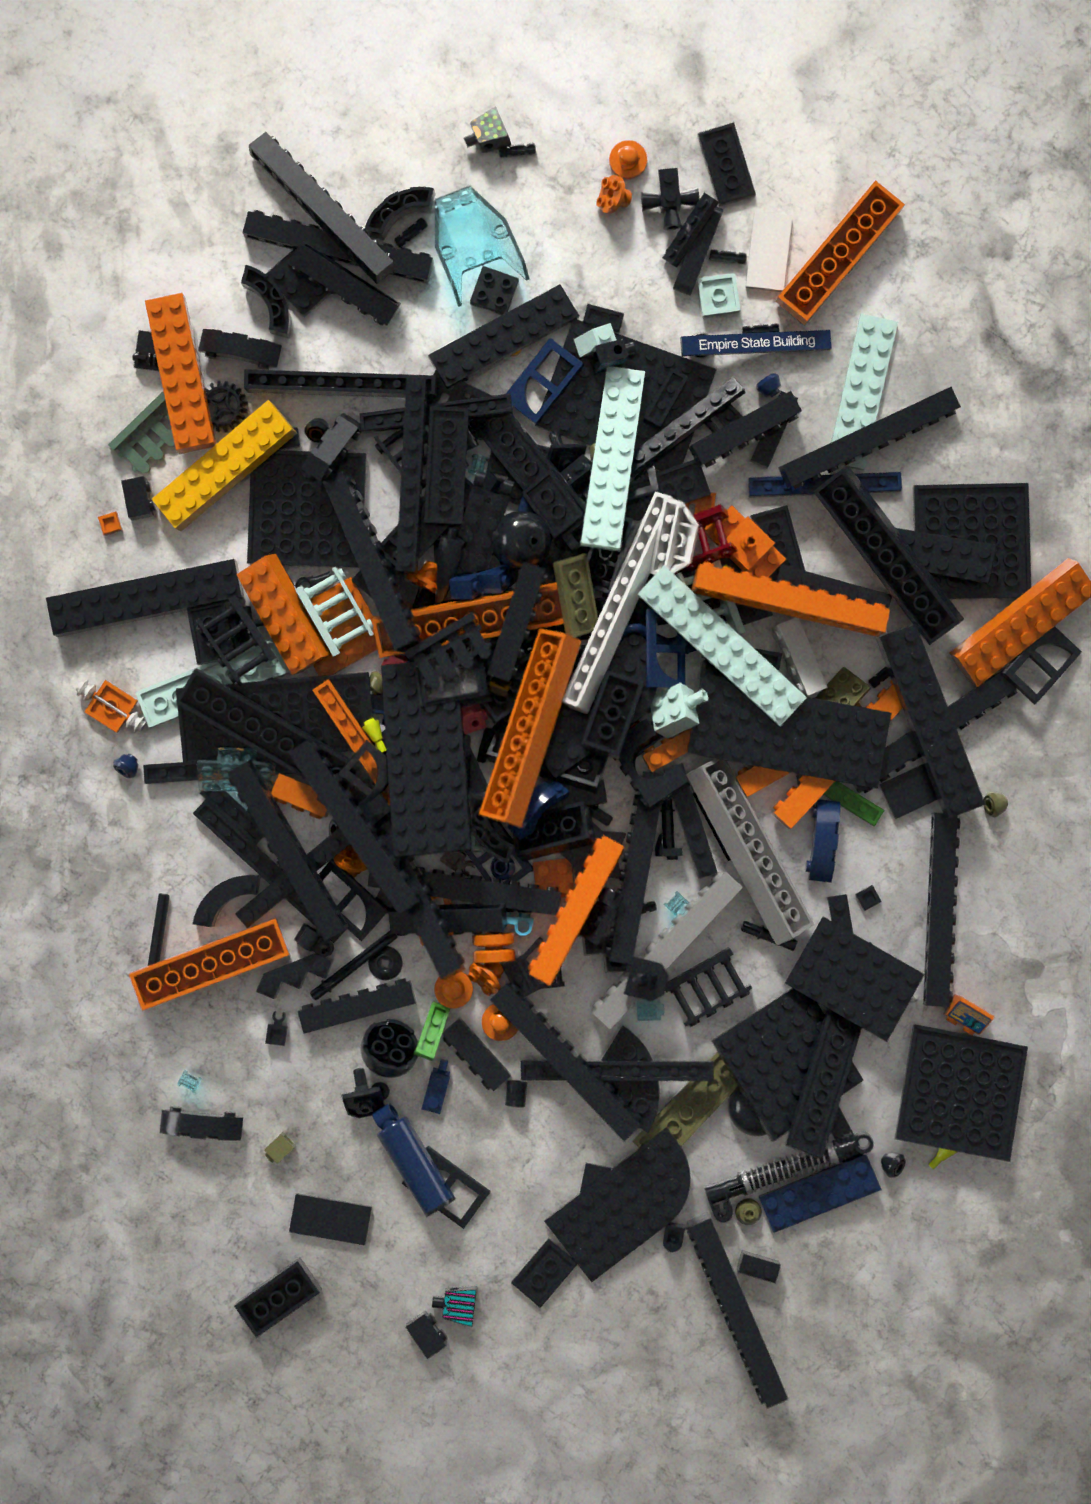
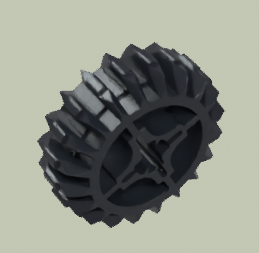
M217 381V387L210 383L212 389L208 390L205 387L208 403L215 407L213 419L211 418L213 429L216 426V431L220 432L223 427L224 432L227 433L229 426L233 430L235 429L233 424L239 425V419H246L242 413H248V409L243 408L248 405V402L242 401L246 398V395H240L242 389L237 388L235 390L236 385L234 383L229 387L228 381H225L223 386L220 381ZM218 393H226L220 399L212 398ZM232 395L237 400V410L230 407ZM224 403H225V406H226L228 409L222 408V409L220 410V408L217 406V404H218V405H224ZM224 415L232 416L230 419L226 421H218L219 419H222Z

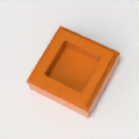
M117 512L98 517L104 536L123 530Z

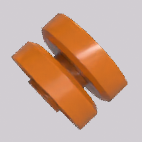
M484 932V934L472 935L473 946L485 947V949L473 952L474 963L515 960V950L503 948V946L514 943V933L491 934V932Z

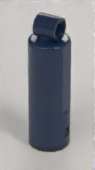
M391 1103L375 1111L372 1114L377 1126L382 1129L377 1133V1136L426 1218L456 1199L408 1118L402 1117L399 1119V1115Z

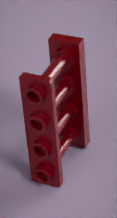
M721 504L692 515L699 524L698 536L703 553L693 556L692 563L674 573V575L686 571H694L704 562L714 563L715 560L728 558L738 551L734 544L727 542L722 521L728 518L729 515L728 511ZM714 523L720 546L710 550L705 528L707 525Z

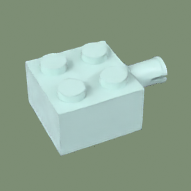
M679 683L656 694L651 703L654 731L666 738H670L698 725L699 719L696 705L708 701L706 691L702 689L694 694L692 689Z

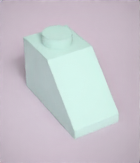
M611 323L584 333L575 338L574 342L579 357L582 358L588 356L594 346L615 341L616 338Z

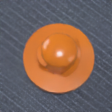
M631 140L621 141L611 150L609 164L617 176L632 180L645 170L647 154L639 143Z
M617 175L603 178L601 182L602 188L596 201L597 207H600L603 212L608 214L614 213L619 207H628L632 200V193L630 190L625 189L623 178Z
M425 561L418 574H407L406 579L436 594L437 564L432 561Z
M351 844L333 858L338 867L346 870L354 878L367 870V867Z
M473 962L469 966L470 973L468 977L472 982L477 983L481 987L485 995L496 994L501 989L498 979H501L504 969L499 962L484 963L483 965Z
M462 971L446 980L438 977L434 987L435 996L447 1008H460L470 1000L473 993V984L470 978Z
M494 1004L490 1005L483 1013L482 1028L491 1039L506 1041L517 1033L518 1029Z

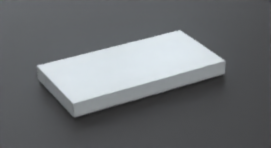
M754 212L745 288L779 292L784 290L792 215Z

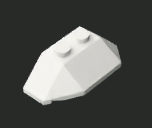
M664 497L649 570L651 574L655 575L663 566H666L674 574L692 563L699 524L681 501Z

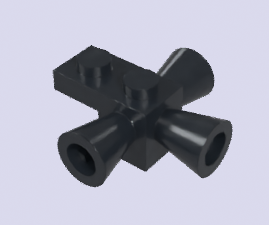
M678 168L658 169L660 192L659 194L641 192L642 212L660 207L661 213H665L663 229H680L682 224L678 212L681 205L696 206L699 200V189L697 187L680 192Z

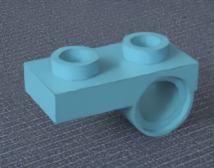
M506 912L507 924H514L518 935L526 936L531 932L534 918H530V914L519 913V916H511V912ZM520 922L528 923L529 929L527 932H520L518 930Z

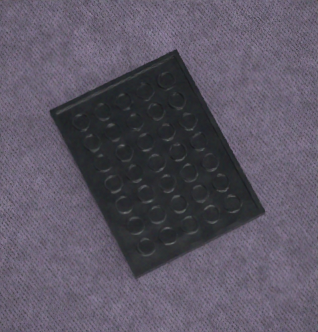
M574 319L563 348L580 360L584 366L535 426L550 432L558 431L561 436L591 446L593 443H596L607 369L594 373L589 356L579 357L574 339L598 326ZM614 333L616 340L622 339L624 344L633 342L636 349L635 354L629 355L623 364L615 367L645 371L634 446L635 451L707 397L717 369ZM560 356L550 382L558 387L574 366ZM673 368L688 376V379L662 426L659 428L643 418L669 371ZM549 390L546 392L542 406L552 395ZM694 432L654 461L655 469L663 471L683 464Z

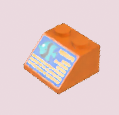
M956 994L953 996L952 1003H949V1007L943 1013L947 1016L946 1020L955 1026L957 1023L964 1026L963 1031L972 1036L974 1033L980 1035L995 1017Z

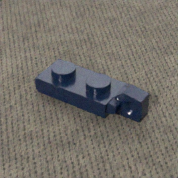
M441 1059L439 1067L433 1068L422 1110L437 1114L441 1113L450 1079V1071H446L448 1060Z

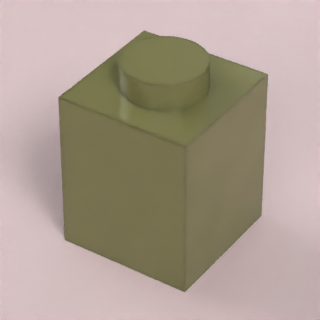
M282 1132L264 1149L266 1152L265 1156L270 1162L273 1163L275 1161L278 1164L296 1145Z

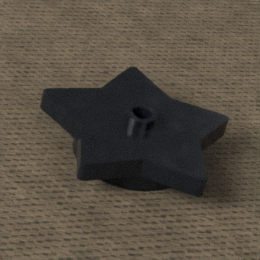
M592 821L595 841L598 838L602 839L604 835L622 845L626 833L602 831ZM594 844L560 852L563 857L573 864L575 880L579 872L584 873L586 869L584 863L590 855L589 851L593 849ZM617 862L610 877L619 879L620 867Z

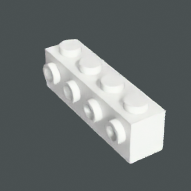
M793 618L772 627L773 638L779 644L780 653H782V658L786 661L787 671L794 680V686L805 696L827 688L799 618Z

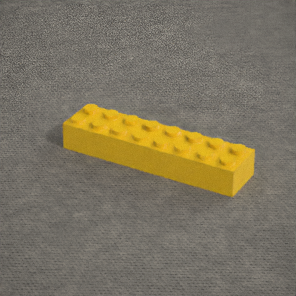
M267 400L153 497L152 501L175 529L183 531L296 435L297 432L276 406Z

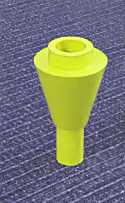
M371 718L365 721V726L362 729L382 753L386 752L387 749L382 740L379 720Z
M939 1148L936 1157L929 1163V1166L935 1169L942 1161L957 1152Z

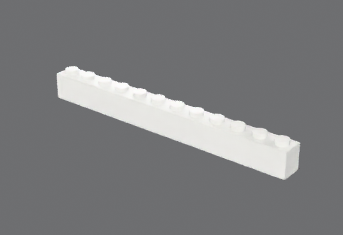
M655 492L562 699V702L573 710L588 714L639 599L637 594L644 587L650 574L649 570L664 497L673 499L672 496Z

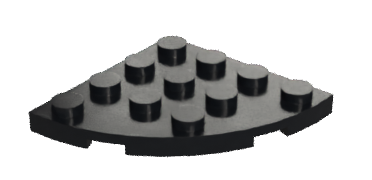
M624 1025L602 1058V1060L653 1061L642 1041ZM604 1081V1083L608 1082L615 1089L614 1093L618 1097L621 1096L628 1102L629 1105L627 1107L632 1112L636 1111L642 1117L641 1122L643 1124L639 1128L648 1133L653 1125L659 1106V1081Z

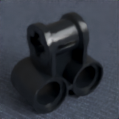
M303 923L294 938L299 946L310 952L313 951L322 957H328L334 951V945L330 940L325 941L323 937L321 938L317 934L316 929ZM327 945L328 947L326 949H321L320 946Z

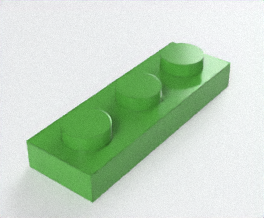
M432 1002L414 1052L415 1055L430 1061L434 1059L451 1008Z

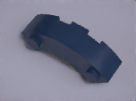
M818 799L816 807H812L811 818H814L813 842L810 861L807 860L805 872H808V880L832 882L839 838L838 828L841 802Z

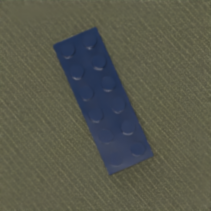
M862 1154L759 1195V1199L775 1233L881 1190V1187L867 1154Z

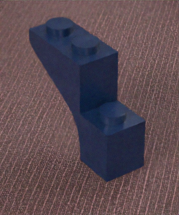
M504 564L479 573L457 574L449 580L451 599H473L480 593H503L517 582L518 571Z

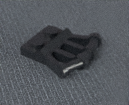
M541 937L533 943L525 954L502 965L510 983H514L520 988V994L523 997L540 989L565 986V981L562 980V969L559 970L555 982L551 986L546 983H539L535 977L529 974L530 970L528 967L531 962H528L527 957L536 947H540L543 941Z

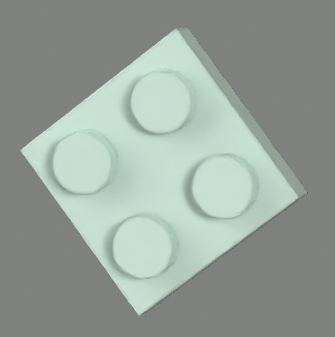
M735 273L697 278L702 317L741 311Z

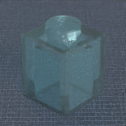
M647 1000L636 1001L638 1021L661 1020V1016H664V1004H660V1000H654L653 1002Z

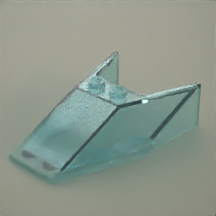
M467 186L435 199V249L458 307L462 306V275L482 265L503 259L526 281L530 279L525 260L506 218L472 186Z

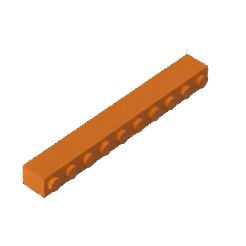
M892 680L889 681L891 685L887 690L883 688L876 695L878 697L874 704L870 702L865 707L891 712L890 721L902 709ZM802 775L799 779L801 783L797 787L793 785L787 791L786 795L788 797L784 801L779 800L773 807L775 811L772 815L786 828L791 829L835 781Z

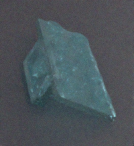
M219 747L217 761L198 760V787L200 791L238 792L236 787H233L228 781L229 775L227 772L252 759L271 792L276 782V763L257 762V751L253 748Z

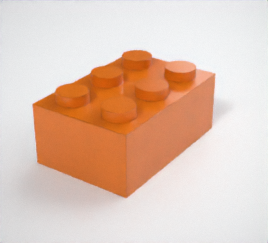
M279 773L271 791L276 802L285 805L287 802L291 803V808L300 812L308 810L310 811L309 815L317 819L328 817V810L316 799L318 796L310 785Z

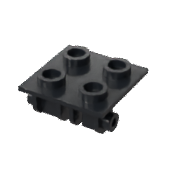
M138 330L136 352L133 353L132 358L134 361L133 368L159 371L152 334L149 331Z

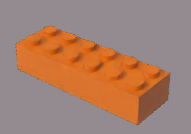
M276 554L266 555L236 574L292 675L304 672L331 655L329 648Z

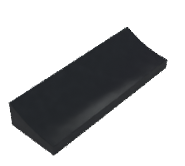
M502 722L496 728L487 752L489 762L496 763L508 726L507 722ZM594 751L565 773L560 774L556 779L562 784L597 794L609 756ZM542 762L538 777L552 781L556 780Z

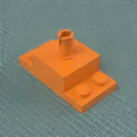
M731 505L727 509L729 517L725 518L722 523L727 542L734 544L738 551L729 558L742 571L752 573L753 577H769L786 558L773 546L775 542L748 516L745 518ZM713 523L705 532L719 547L720 542L715 524Z

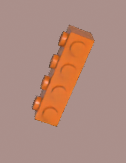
M692 728L679 733L673 739L670 737L661 740L662 745L657 748L653 745L644 750L645 754L642 758L651 773L687 753Z

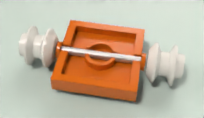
M88 680L85 682L81 681L76 688L77 696L84 695V701L92 698L85 713L116 733L119 732L125 721H127L126 728L132 726L134 733L143 730L146 725L144 721L145 716L139 718L138 712L130 714L138 700L107 680L103 682L98 692H96L95 684L92 686L88 685Z

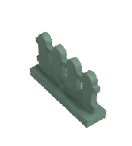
M163 391L108 444L114 451L116 449L120 451L118 455L121 458L125 456L134 465L132 468L134 472L139 470L141 473H147L150 470V466L146 461L151 456L155 460L162 459L163 451L160 447L165 443L170 447L175 446L172 430L169 431L160 422L164 416L169 419ZM159 409L161 412L155 417L153 413ZM145 422L147 426L141 430L139 427ZM150 429L161 438L157 444L146 435ZM131 435L134 439L128 444L125 440ZM137 442L148 452L143 458L132 448Z

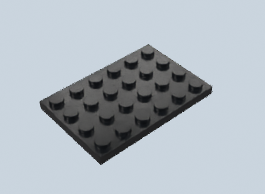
M823 916L785 984L887 1042L925 974Z

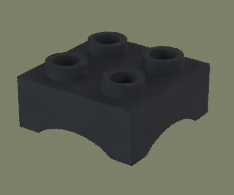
M482 266L470 299V305L490 310L499 315L506 314L517 288L519 278Z

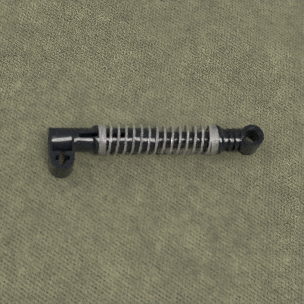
M861 1131L851 1136L850 1140L849 1137L846 1138L847 1141L842 1139L841 1143L840 1141L830 1140L827 1143L823 1159H818L806 1153H803V1157H801L800 1153L797 1152V1159L791 1154V1161L785 1156L784 1160L779 1158L778 1162L773 1160L772 1164L768 1162L766 1166L762 1164L760 1168L756 1166L754 1170L750 1168L749 1172L744 1170L738 1172L734 1177L705 1186V1192L715 1219L723 1223L732 1218L733 1209L730 1202L732 1197L741 1194L745 1196L753 1194V1190L756 1193V1189L760 1188L762 1191V1187L768 1189L770 1184L774 1187V1183L780 1184L782 1180L786 1182L788 1178L792 1180V1173L795 1178H798V1171L801 1176H804L803 1170L805 1169L807 1174H809L810 1167L815 1172L816 1165L821 1170V1163L827 1168V1161L833 1166V1163L834 1165L842 1163L846 1159L845 1156L849 1158L851 1154L855 1156L854 1153H857V1155L869 1153L874 1146L872 1137L867 1132ZM862 1138L868 1140V1144L865 1147L858 1145V1141ZM727 1200V1202L723 1203V1208L726 1210V1214L723 1215L720 1212V1205L714 1206L713 1204Z

